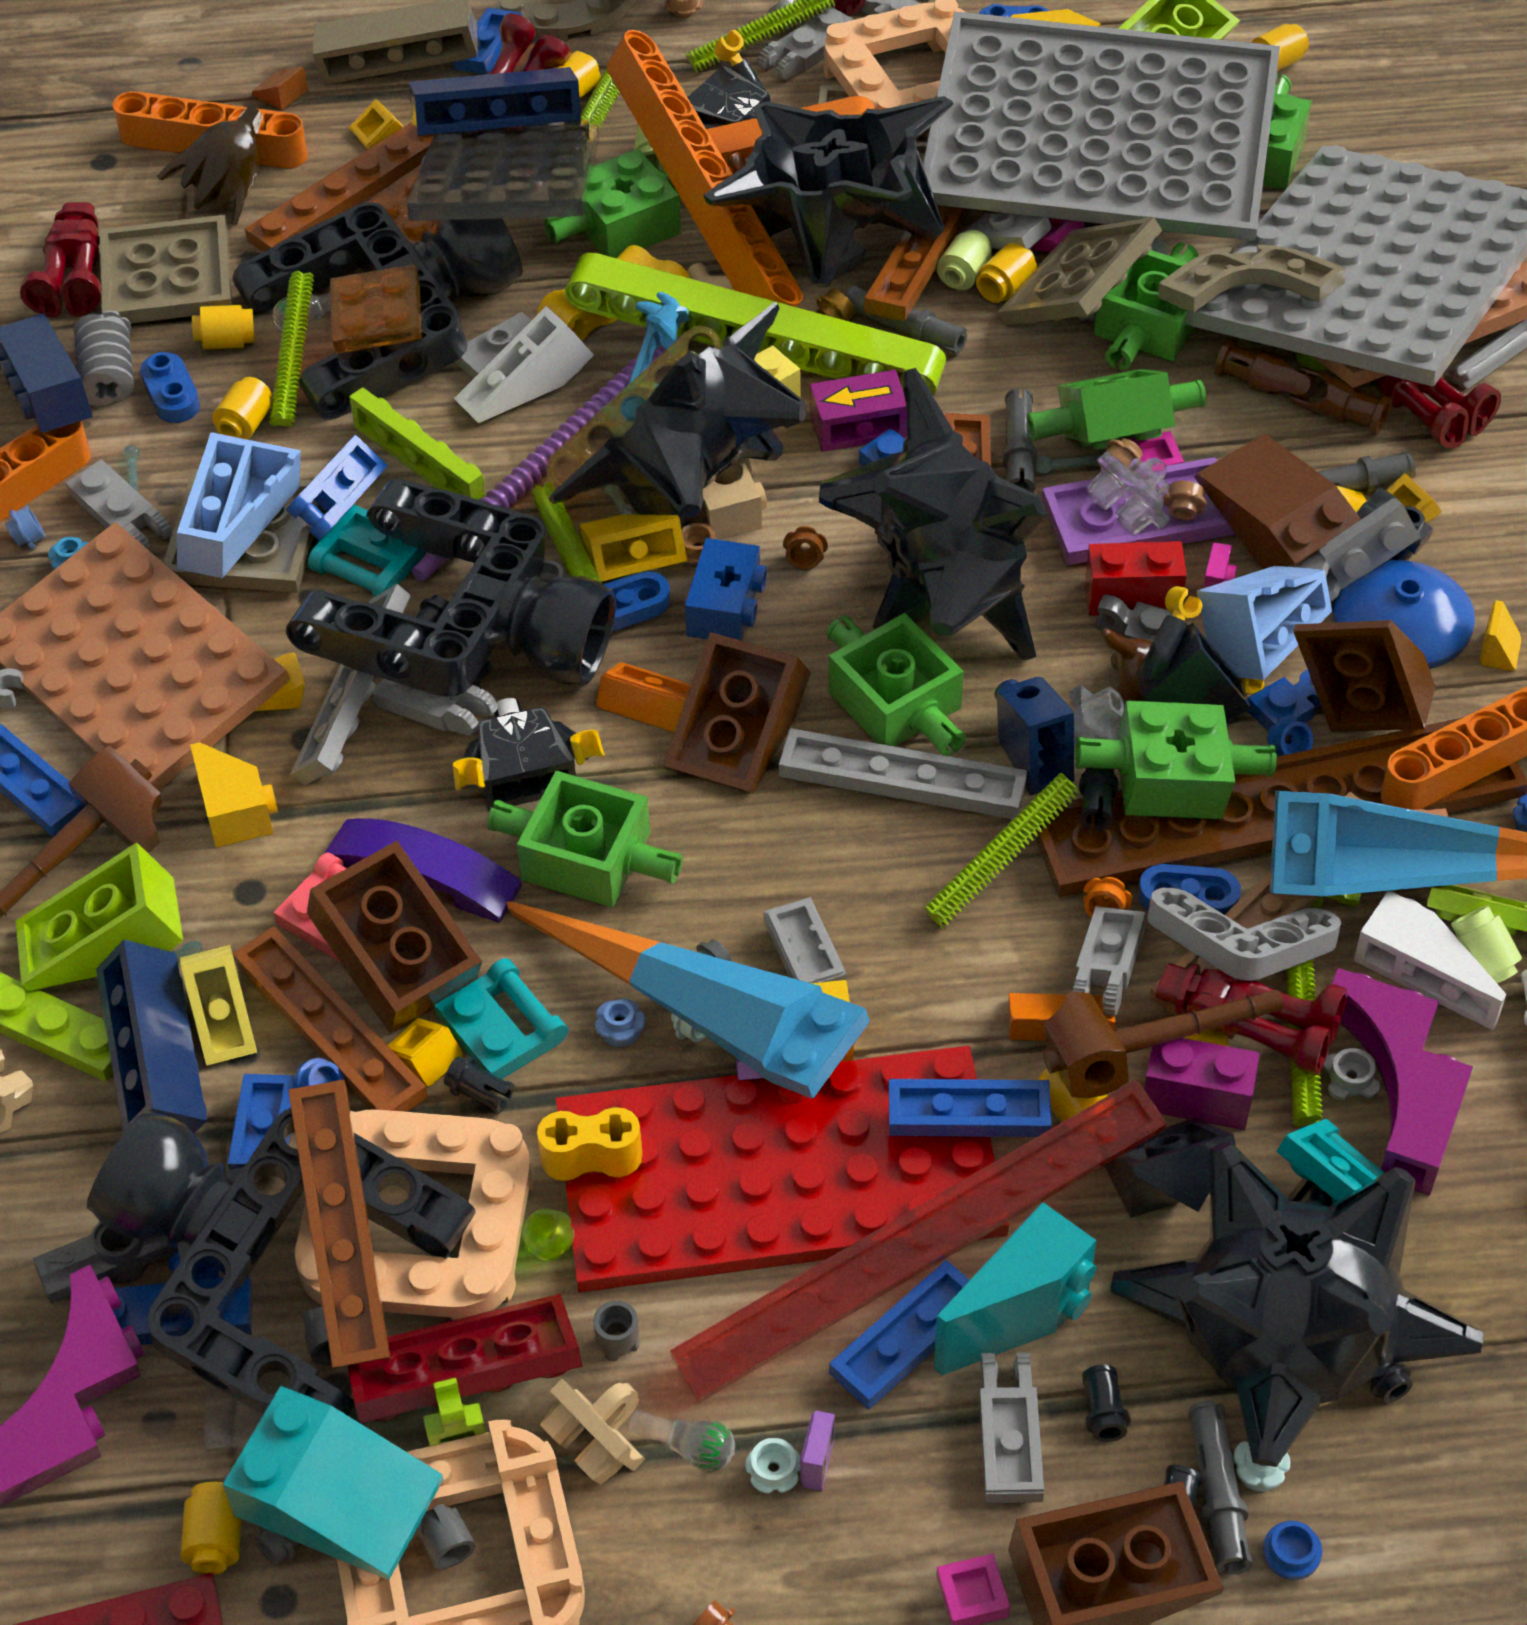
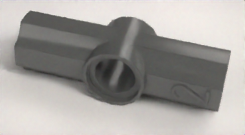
M99 1221L91 1235L32 1259L50 1304H53L71 1296L70 1274L88 1265L92 1266L98 1280L108 1276L112 1283L127 1284L140 1278L146 1271L148 1264L177 1253L178 1248L168 1246L166 1235L154 1239L131 1238L116 1233ZM119 1247H128L123 1251L112 1252L113 1250Z

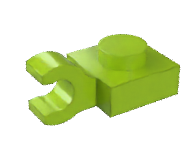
M456 1378L433 1383L439 1409L434 1414L423 1416L430 1447L486 1433L479 1402L470 1405L462 1404Z

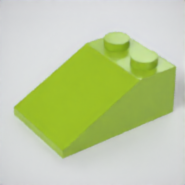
M137 842L15 921L21 986L27 991L97 977L96 968L123 939L169 952L184 941L174 878Z

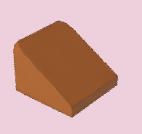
M303 67L278 70L252 90V96L277 109H285L308 91L305 69Z

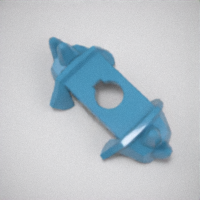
M657 293L658 299L664 306L648 301L636 303V309L647 315V332L629 386L621 393L620 404L622 406H603L601 408V413L608 419L623 423L612 428L613 434L623 435L635 423L636 409L649 398L658 386L655 383H644L655 348L661 345L672 356L677 355V330L681 323L689 320V310L686 307H682L669 294Z

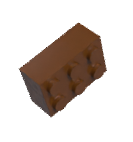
M397 840L310 889L307 915L390 1035L433 1010L436 1003L478 978L482 965L481 958Z

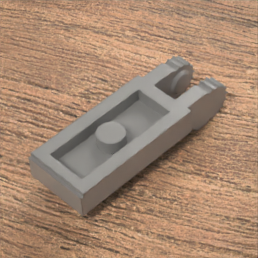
M831 7L832 9L827 8V11L823 10V13L820 12L819 15H815V17L779 41H772L767 47L765 46L759 53L758 65L765 70L772 69L774 66L776 67L775 72L778 78L783 81L790 80L791 77H795L802 71L806 72L824 59L825 38L829 25L844 23L854 19Z
M102 459L65 483L69 494L100 524L108 528L116 521L148 550H150V545L144 534L139 531L147 525L156 535L164 540L173 533L165 517Z
M1392 498L1328 541L1316 554L1305 560L1302 565H1298L1297 568L1325 570L1331 602L1338 597L1341 589L1343 590L1353 581L1386 562L1420 539V536L1404 505L1397 498Z
M384 679L371 694L378 708L445 732L451 730L459 734H465V736L468 735L469 737L479 729V722L471 712L489 717L498 708V703L492 694L474 685L458 696L444 697Z
M1095 907L1076 964V979L1073 992L1090 993L1091 985L1106 988L1102 1000L1104 1015L1117 1016L1121 1005L1123 989L1128 987L1145 932L1146 912Z
M981 1353L982 1388H980L979 1406L985 1503L1043 1502L1044 1481L1037 1387H1032L1030 1353H1016L1014 1378L1017 1380V1387L997 1388L998 1363L995 1360L994 1353Z

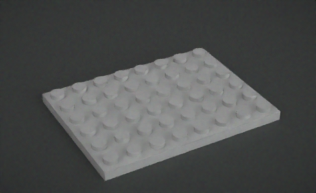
M954 11L937 97L945 96L952 100L953 105L931 125L923 162L936 204L1100 224L1154 217L1162 231L1255 241L1280 46Z
M1323 145L1258 222L1256 240H1243L1233 254L1257 252V245H1273L1300 250L1345 267V283L1320 302L1305 299L1299 294L1269 284L1234 286L1214 297L1197 311L1191 312L1187 310L1185 324L1434 387L1527 257V189L1507 186L1498 180L1485 181L1466 177L1456 171L1443 172L1425 168L1419 163L1385 159V157L1378 154L1366 155L1347 151L1341 146Z

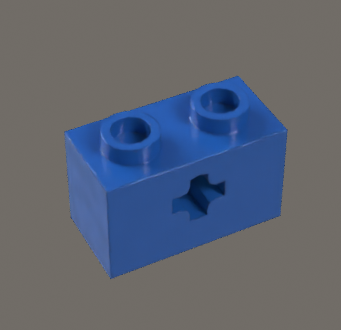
M711 538L705 539L685 604L687 637L708 640L709 634L712 632L742 641L746 626L753 627L755 624L758 602L754 599L756 592L763 593L767 581V566L760 565V546Z

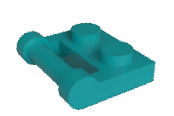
M353 504L313 548L309 555L308 567L322 575L327 572L372 591V596L376 597L395 584L399 585L427 552L403 544L402 540L379 532L373 527L369 517H366L368 510ZM340 551H344L384 570L378 575L336 555Z
M502 958L496 961L488 969L487 974L434 1005L436 1017L444 1026L449 1028L455 1040L469 1057L476 1059V1065L501 1079L559 1045L569 1032L568 1026L557 1015L551 1016L519 978V969L509 958ZM504 991L536 1030L525 1037L493 997Z
M1324 1119L1287 1134L1276 1152L1290 1163L1291 1169L1298 1176L1314 1182L1329 1194L1334 1204L1385 1172L1339 1136V1128L1328 1119Z

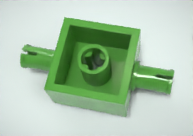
M1282 74L1279 84H1275L1263 185L1286 190L1306 139L1312 100L1288 95L1292 84L1290 79Z
M639 148L567 176L566 185L569 210L544 219L546 233L553 244L583 232L602 255L617 258L630 245H637L644 249L681 234L679 194L667 173L658 171Z
M1184 242L1177 243L1170 255L1150 250L1147 255L1135 261L1126 271V279L1120 285L1111 289L1101 300L1102 306L1096 311L1094 335L1114 341L1105 354L1106 361L1111 367L1116 368L1120 359L1125 357L1119 366V370H1127L1132 365L1133 359L1139 350L1173 362L1195 327L1185 324L1187 310H1183L1177 305L1158 298L1159 283L1180 267L1198 257V252L1192 245L1189 244L1183 255H1180L1185 247Z
M1138 369L1057 385L1061 407L1027 413L1026 421L1028 433L1032 441L1065 434V438L1080 441L1081 446L1103 449L1106 448L1110 440H1119L1118 437H1135L1136 441L1161 437V429L1175 426L1173 412L1205 407L1206 392L1200 379L1169 386L1167 372Z
M906 613L868 634H865L848 615L841 616V621L846 625L845 627L836 618L829 625L826 633L827 638L840 648L829 655L828 693L877 744L895 747L921 732L939 750L941 755L951 756V751L947 748V745L954 753L958 752L965 743L966 734L959 730L947 716L962 708L964 671Z
M1126 701L1116 739L1077 737L1075 766L1077 769H1119L1125 815L1223 819L1235 784L1234 774L1266 775V777H1272L1276 769L1277 755L1274 753L1276 750L1274 745L1232 744V741L1228 738L1224 705Z
M555 771L534 812L496 800L493 804L494 808L491 807L488 815V830L520 838L517 843L521 881L608 907H614L629 875L631 876L634 872L674 884L682 868L683 855L681 853H674L645 844L650 835L648 797L560 771Z

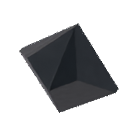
M1193 1118L1098 1147V1150L1129 1217L1132 1218L1177 1203H1182L1199 1212L1210 1193V1148L1223 1142H1232L1235 1146L1236 1143L1233 1134L1198 1118Z

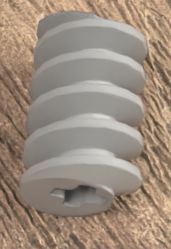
M90 314L82 316L77 321L74 329L76 368L81 377L89 405L102 407L126 399L134 389L130 333L128 328L122 322L103 315Z

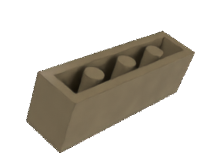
M441 0L314 24L313 56L324 85L449 63L478 56L477 24L469 0Z

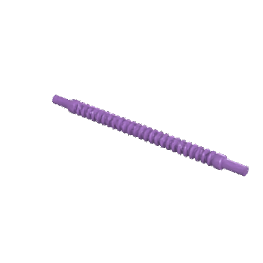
M677 336V354L680 351L679 346L686 338ZM661 345L655 348L645 382L650 380L651 375L658 373L659 368L664 367L667 361L675 357ZM632 359L629 366H624L621 371L622 373L615 374L614 380H609L606 387L600 388L598 394L592 395L591 401L583 404V409H577L575 416H570L567 419V423L561 424L559 430L552 432L551 438H546L543 445L537 446L535 452L528 454L527 460H522L519 463V467L513 468L511 475L504 476L503 482L495 485V490H489L486 497L479 500L509 509V506L517 503V498L524 497L525 491L533 488V483H539L542 476L548 475L550 468H555L558 461L564 460L566 454L573 451L574 446L581 444V439L588 438L589 432L596 430L597 424L604 423L606 416L601 413L603 406L619 407L621 405V393L629 386L637 359ZM428 553L411 569L412 574L420 582H425L448 559Z

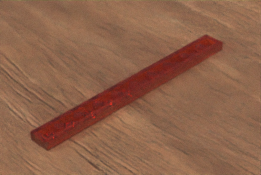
M1136 1079L671 1349L670 1356L697 1402L700 1403L1164 1131L1167 1123Z

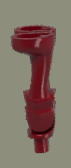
M508 13L504 16L499 28L502 48L490 74L513 72L522 55L532 43L536 35V28L525 17L514 13ZM540 36L529 54L523 71L553 69L562 66L568 61L571 51L563 41L554 36ZM518 126L467 131L462 142L481 155L491 156L495 147L502 146L505 137Z
M65 203L62 206V210L55 214L54 224L45 238V244L42 248L45 254L43 272H30L23 278L20 287V298L34 312L44 313L46 317L60 316L62 300L64 299L65 307L69 314L80 317L93 311L100 303L102 288L99 280L92 273V268L96 265L99 254V222L95 215V207L91 203ZM65 267L72 268V272L65 278L63 287Z
M1389 375L1370 381L1376 386L1382 396L1392 397V404L1395 408L1402 406L1409 408L1430 430L1434 440L1445 448L1459 447L1464 442L1467 433L1472 437L1480 434L1492 421L1501 403L1500 392L1486 383L1475 386L1465 395L1452 387L1442 377L1439 378L1434 387ZM1425 393L1426 395H1428L1429 397H1431V398H1432L1434 401H1436L1440 406L1436 405L1434 402H1432L1431 400H1429V399H1428L1426 396H1424L1423 394Z
M1169 963L1158 984L1155 997L1175 1004L1176 1013L1186 1014L1191 1013V1010L1199 1011L1244 999L1246 995L1251 997L1274 991V989L1255 980L1234 978L1219 969H1204L1200 974V965L1195 963L1189 969ZM1327 984L1314 1000L1299 999L1280 992L1284 1005L1283 1010L1269 1013L1268 1015L1304 1030L1288 1028L1260 1017H1256V1020L1251 1018L1211 1029L1214 1032L1221 1031L1230 1040L1236 1034L1255 1040L1292 1059L1296 1066L1305 1073L1316 1076L1323 1068L1330 1043L1333 1044L1347 1002L1348 989L1336 984Z

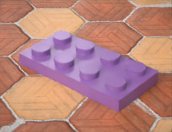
M1212 457L1146 469L1141 473L1135 472L1129 480H1122L1112 475L1042 488L1041 501L1066 564L1072 565L1087 562L1089 544L1182 541V544L1235 535L1236 533L1206 493L1204 496L1207 501L1205 511L1200 515H1196L1192 520H1179L1172 517L1167 507L1162 504V497L1168 493L1169 485L1172 482L1185 480L1199 484L1194 476L1217 462L1216 458Z

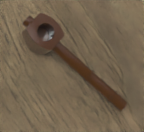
M108 745L78 771L68 784L71 793L85 807L48 841L35 858L29 860L30 863L0 891V918L3 915L7 916V912L43 877L47 878L46 874L70 856L103 823L129 847L137 842L149 853L160 843L154 821L157 811L162 804L161 793L148 782L152 774L142 763L134 759L129 764Z
M1278 990L1251 997L1246 995L1244 999L1199 1011L1191 1010V1013L1166 1017L1113 1031L1091 993H1065L1063 1005L1044 1023L1046 1050H1043L1044 1063L1050 1074L1058 1072L1071 1097L1093 1098L1103 1096L1129 1082L1127 1053L1175 1041L1195 1033L1200 1035L1202 1031L1251 1018L1256 1020L1258 1016L1281 1011L1284 1008L1282 996Z

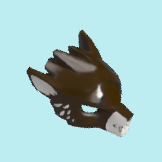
M249 105L237 120L219 122L210 126L187 149L174 158L157 175V178L159 180L171 178L185 168L181 186L185 189L193 184L194 208L199 210L207 203L216 199L215 207L225 209L229 203L234 201L232 224L237 226L248 192L259 172L260 157L256 139L263 117L260 111Z

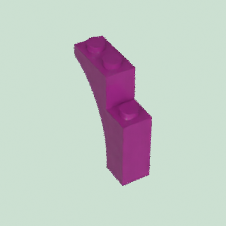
M1337 968L1332 984L1348 989L1347 1002L1340 1024L1352 1033L1367 1053L1375 1059V1065L1382 1078L1388 1097L1390 1135L1380 1169L1385 1173L1394 1167L1406 1170L1416 1180L1414 1190L1430 1196L1465 1095L1473 1066L1458 1062L1455 1058L1448 1055L1434 1054L1424 1050L1439 1002L1438 1000L1426 997L1415 990L1401 989L1374 980L1363 973H1353Z
M91 1265L70 1274L71 1299L68 1323L59 1352L49 1372L24 1405L0 1425V1507L101 1458L102 1456L96 1441L105 1437V1433L92 1405L82 1410L79 1406L141 1377L136 1360L145 1356L140 1341L132 1325L121 1329L113 1313V1310L122 1306L109 1277L106 1276L98 1280Z

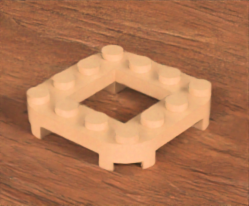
M936 0L935 3L905 6L901 9L876 15L872 14L844 23L831 24L827 27L825 38L824 75L826 79L836 77L849 97H867L874 104L875 110H883L936 98L940 80L898 91L873 55L924 42L929 45L933 52L944 51L946 54L954 11H965L958 8L956 0Z
M390 1110L350 1111L354 1133L399 1158L414 1169L474 1175L469 1203L475 1208L476 1213L462 1235L458 1258L448 1257L444 1259L438 1256L373 1251L383 1312L449 1317L453 1321L492 1311L503 1301L509 1302L516 1286L514 1272L528 1192L533 1189L529 1152L519 1128L512 1124H504L487 1118ZM305 1202L295 1247V1261L304 1290L316 1303L323 1306L307 1204Z
M511 1420L488 1421L490 1432L407 1451V1453L443 1475V1481L427 1511L440 1504L451 1506L500 1493L504 1494L524 1589L409 1617L399 1563L390 1580H387L337 1559L348 1620L347 1625H579V1619L585 1602L582 1569L558 1473L556 1457L549 1442L542 1441L527 1430L512 1427Z

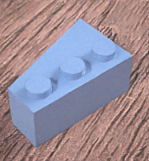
M211 432L177 530V569L223 578L300 487L301 450Z
M1273 566L1197 590L1198 598L1203 606L1201 614L1206 639L1237 676L1241 678L1264 680L1298 646L1293 632L1295 624L1321 623L1332 612L1325 570Z

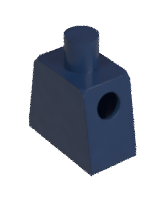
M1034 677L1021 682L1009 679L999 684L994 693V697L997 700L998 738L1013 767L1027 770L1025 788L1030 796L1046 789L1045 787L1050 785L1049 783L1059 773H1063L1068 780L1074 782V712L1070 706L1042 677Z

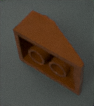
M1265 433L1201 470L1194 476L1262 570L1273 566L1298 567V565H1302L1305 560L1324 547L1328 541L1361 520L1335 484Z
M1391 620L1295 624L1293 632L1331 732L1425 729L1435 691V684L1425 654Z
M710 632L663 767L753 794L796 717L811 672L797 656Z
M1183 1481L1016 1519L1008 1547V1552L1033 1625H1148L1220 1595L1224 1589Z

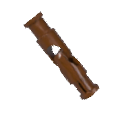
M1228 338L1222 345L1215 362V375L1223 377L1225 374L1248 382L1250 388L1266 394H1289L1290 396L1287 395V398L1300 407L1343 422L1345 419L1369 427L1370 433L1375 435L1380 433L1386 423L1391 410L1392 397L1386 395L1382 398L1359 391L1358 387H1351L1338 377L1309 367H1298L1301 371L1297 372L1283 357L1265 350L1257 353L1238 346L1237 341L1232 338ZM1239 360L1249 364V366L1245 367L1243 365L1237 364L1236 361ZM1317 376L1327 382V395L1320 403L1310 404L1304 402L1316 392Z

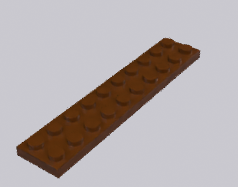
M1461 718L1425 725V729L1401 730L1278 756L1275 773L1272 777H1266V775L1234 774L1235 784L1223 819L1125 815L1122 790H1118L1116 796L1112 799V823L1109 828L1103 831H1093L1094 815H1091L1089 830L1083 827L1080 822L1083 798L1071 800V804L1065 801L1068 806L1067 808L1060 805L1064 811L1061 812L1056 809L1059 816L1052 813L1055 820L1048 817L1051 824H1047L1044 821L1046 828L1044 829L1040 825L1042 832L1040 833L1035 830L1038 834L1035 838L1058 897L1084 892L1086 883L1093 878L1102 879L1109 876L1123 883L1137 881L1141 879L1145 870L1158 864L1202 867L1271 852L1275 791L1326 793L1344 797L1351 792L1361 800L1384 804L1381 800V788L1390 755ZM1516 761L1422 809L1446 808L1447 813L1521 798L1527 794V779Z

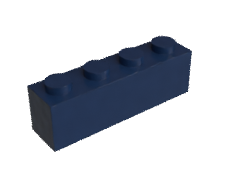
M570 67L408 82L412 124L418 136L581 120L579 80Z
M44 313L0 326V371L2 370L8 387H11L17 404H20L25 420L34 419L40 432L44 433L93 417L81 377Z
M123 939L96 968L123 1134L147 1110L171 1116L186 1125L194 1134L207 1121V1108L203 1100L198 1073L199 1065L195 1057L190 1031L191 1022L187 1015L183 980L180 977L176 953Z

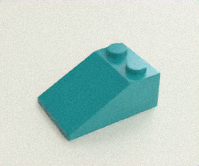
M1042 1202L937 1315L934 1370L942 1376L981 1361V1353H994V1356L1055 1333L1068 1317L1073 1321L1078 1319L1088 1307L1093 1295L1089 1292L1090 1281L1097 1268L1093 1264L1096 1240Z
M280 1386L224 1481L223 1487L234 1516L390 1580L443 1481V1475L333 1406Z

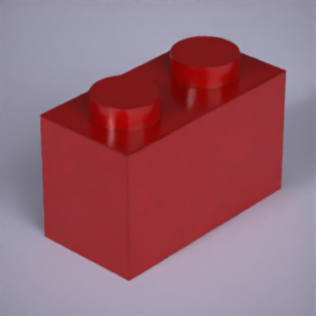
M1182 541L1089 544L1085 575L1089 616L1099 615L1097 610L1103 595H1112L1121 599L1132 611L1137 601L1167 610L1165 597L1168 591L1176 586L1185 588L1187 574Z

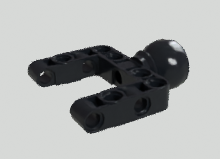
M481 194L479 196L466 197L453 203L438 220L435 233L423 231L421 241L417 243H409L381 204L365 202L356 205L244 261L235 269L232 279L233 284L248 307L258 313L274 309L275 305H278L276 304L285 297L288 298L289 277H292L291 274L295 271H300L303 274L309 272L313 274L314 277L312 279L314 282H311L313 290L310 291L313 295L331 286L333 281L359 268L362 270L367 269L385 296L390 295L395 303L398 315L401 318L400 320L310 365L300 376V387L317 414L325 420H333L352 411L349 396L362 387L375 397L383 398L460 359L467 351L468 344L458 312L448 297L459 299L461 289L473 294L499 292L509 287L518 277L522 276L523 267L517 247L500 213L486 195Z
M393 479L385 485L367 511L366 517H369L373 527L387 536L402 540L403 544L419 548L427 553L450 560L458 558L475 563L437 622H429L374 604L358 602L325 591H313L303 601L285 630L291 644L305 653L438 696L452 697L465 693L498 643L508 645L510 652L514 656L525 652L528 660L538 672L552 681L562 684L586 685L590 683L597 673L608 647L615 619L616 595L612 589L607 588L597 580L584 576L558 578L544 585L539 576L545 565L546 528L540 519L447 490L434 489L404 479Z
M291 1108L284 1110L275 1119L244 1167L225 1171L221 1163L209 1166L204 1147L186 1125L171 1116L155 1113L150 1110L142 1113L127 1128L103 1163L89 1193L87 1209L103 1225L120 1235L136 1239H154L166 1235L168 1246L178 1248L181 1262L152 1304L148 1313V1327L155 1349L166 1358L263 1415L275 1394L263 1392L259 1388L258 1382L264 1374L270 1371H279L289 1378L288 1389L331 1405L349 1416L355 1407L354 1399H351L335 1386L319 1378L316 1368L263 1336L259 1335L258 1339H255L222 1319L232 1300L304 1192L298 1149L290 1147L285 1141L291 1133L295 1132ZM354 1133L368 1219L428 1254L447 1259L476 1213L475 1208L454 1191ZM266 1176L279 1177L285 1183L284 1188L274 1195L262 1194L255 1186L261 1178ZM396 1185L407 1191L409 1197L403 1203L391 1205L385 1203L380 1198L379 1193L387 1186ZM209 1267L219 1269L224 1274V1279L218 1286L204 1289L194 1283L195 1275L200 1270ZM175 1314L186 1315L194 1322L192 1328L182 1336L173 1337L167 1335L162 1330L164 1322Z

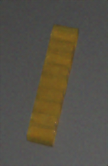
M704 326L693 327L685 332L551 456L547 464V475L550 481L557 487L564 483L558 478L556 473L557 464L563 458H575L581 467L596 453L589 443L590 434L594 429L606 427L612 431L613 435H623L635 423L624 418L622 413L624 402L628 398L635 396L646 401L657 387L655 383L656 373L663 367H673L679 359L688 353V346L693 338L697 336L708 337L712 340L714 348L721 349L720 339L716 332Z

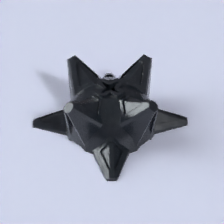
M945 96L883 110L867 108L861 115H839L833 110L814 112L769 101L752 107L762 135L755 140L754 148L749 158H745L746 166L703 195L704 199L711 206L751 205L770 238L774 234L792 228L811 284L816 287H828L854 230L865 228L869 223L873 225L882 223L895 227L928 242H933L941 235L944 230V224L915 140L952 107L953 101Z
M776 301L733 335L726 337L721 342L723 348L708 347L700 354L690 350L679 359L649 398L636 409L635 423L623 435L614 434L593 456L550 495L549 501L553 504L570 500L579 493L615 484L618 485L637 514L678 515L682 529L685 526L687 517L696 516L701 511L704 501L703 489L709 486L722 472L730 468L740 457L776 461L782 455L784 448L782 442L772 430L781 426L787 429L801 424L806 415L805 401L754 361L764 335L773 325L780 309Z
M916 368L905 370L903 372V391L907 409V438L903 442V451L821 482L819 491L820 504L831 510L856 518L874 528L878 543L888 554V567L892 571V577L872 627L875 630L906 613L916 624L929 617L934 632L943 636H952L982 615L1004 636L1011 648L1023 660L1037 657L1022 597L1025 585L1020 579L1021 566L1027 558L1025 541L1046 516L1038 495L998 477L988 462L975 459L962 445L963 436L953 430Z
M1232 1142L1220 1143L1210 1148V1239L1202 1247L1197 1257L1114 1271L1111 1281V1292L1184 1327L1190 1344L1197 1348L1222 1381L1236 1389L1252 1463L1277 1467L1321 1403L1341 1399L1350 1390L1364 1384L1373 1377L1384 1375L1393 1363L1481 1353L1483 1331L1404 1290L1399 1274L1416 1181L1406 1170L1394 1167L1334 1204L1329 1194L1314 1182L1305 1179L1300 1181L1287 1198Z

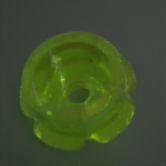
M547 1208L532 1213L525 1221L522 1230V1237L527 1251L531 1255H537L540 1261H553L557 1259L560 1254L569 1249L573 1242L574 1229L570 1227L571 1218L563 1211H554Z

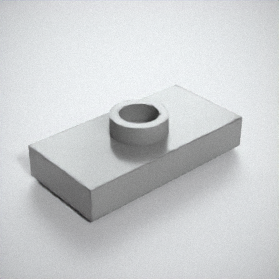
M1000 212L985 213L964 232L977 230L984 233L989 238L992 249L1001 250L1008 243H1017L1028 250L1044 237L1052 227L1047 217Z
M518 313L467 342V351L455 363L474 379L532 320L524 313Z
M811 897L763 911L764 924L790 978L808 983L847 981V973Z

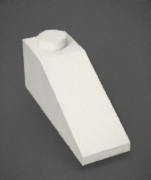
M546 306L454 399L478 423H481L564 386L582 369L594 354Z
M1388 890L1360 932L1354 962L1408 989L1438 1000V1004L1493 1031L1497 1025L1506 993L1435 912L1424 908L1413 899L1404 898Z

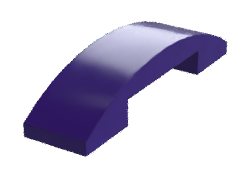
M370 818L346 819L325 853L329 852L342 859L343 866L348 868L397 840L428 885L435 890L454 897L455 908L497 923L502 921L508 910L506 902H513L522 887L519 878L478 852L443 836L398 822Z

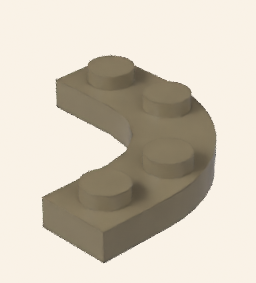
M497 0L491 8L521 12L522 16L528 19L536 28V35L533 40H538L543 35H550L561 41H568V34L589 30L592 36L608 29L618 22L637 0H575L564 4H546L533 0Z
M1257 245V252L1231 254V248L1227 247L1200 255L1159 283L1158 298L1177 305L1183 310L1195 312L1214 297L1234 286L1269 284L1299 294L1305 299L1320 302L1345 283L1346 268L1306 252L1287 247Z

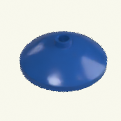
M1406 560L1386 561L1368 574L1353 581L1343 590H1340L1333 606L1334 623L1391 620L1425 654L1429 669L1444 665L1462 653L1471 639L1475 624L1472 602L1464 589L1455 580L1431 566Z

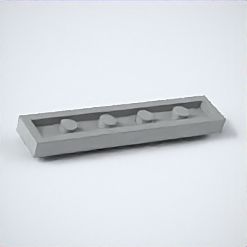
M395 584L372 598L369 603L403 613L410 594L398 584ZM340 664L290 776L306 786L322 776L325 778L331 776L338 769L343 760V754L340 753L343 745L358 727L359 718L356 716L360 707L374 691L373 675Z
M792 728L789 730L779 762V777L1009 819H1014L1019 814L1027 780V770Z

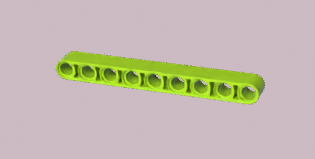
M586 253L579 257L565 288L567 300L578 309L646 328L647 315L636 309V303L648 301L664 306L658 299L657 293L669 294L682 307H686L689 310V320L681 323L677 330V336L723 348L721 342L726 337L733 335L775 302L598 253ZM776 302L780 309L773 325L766 331L757 354L773 345L799 367L800 370L833 379L896 370L902 389L903 372L916 368L934 397L946 364V356L937 346Z

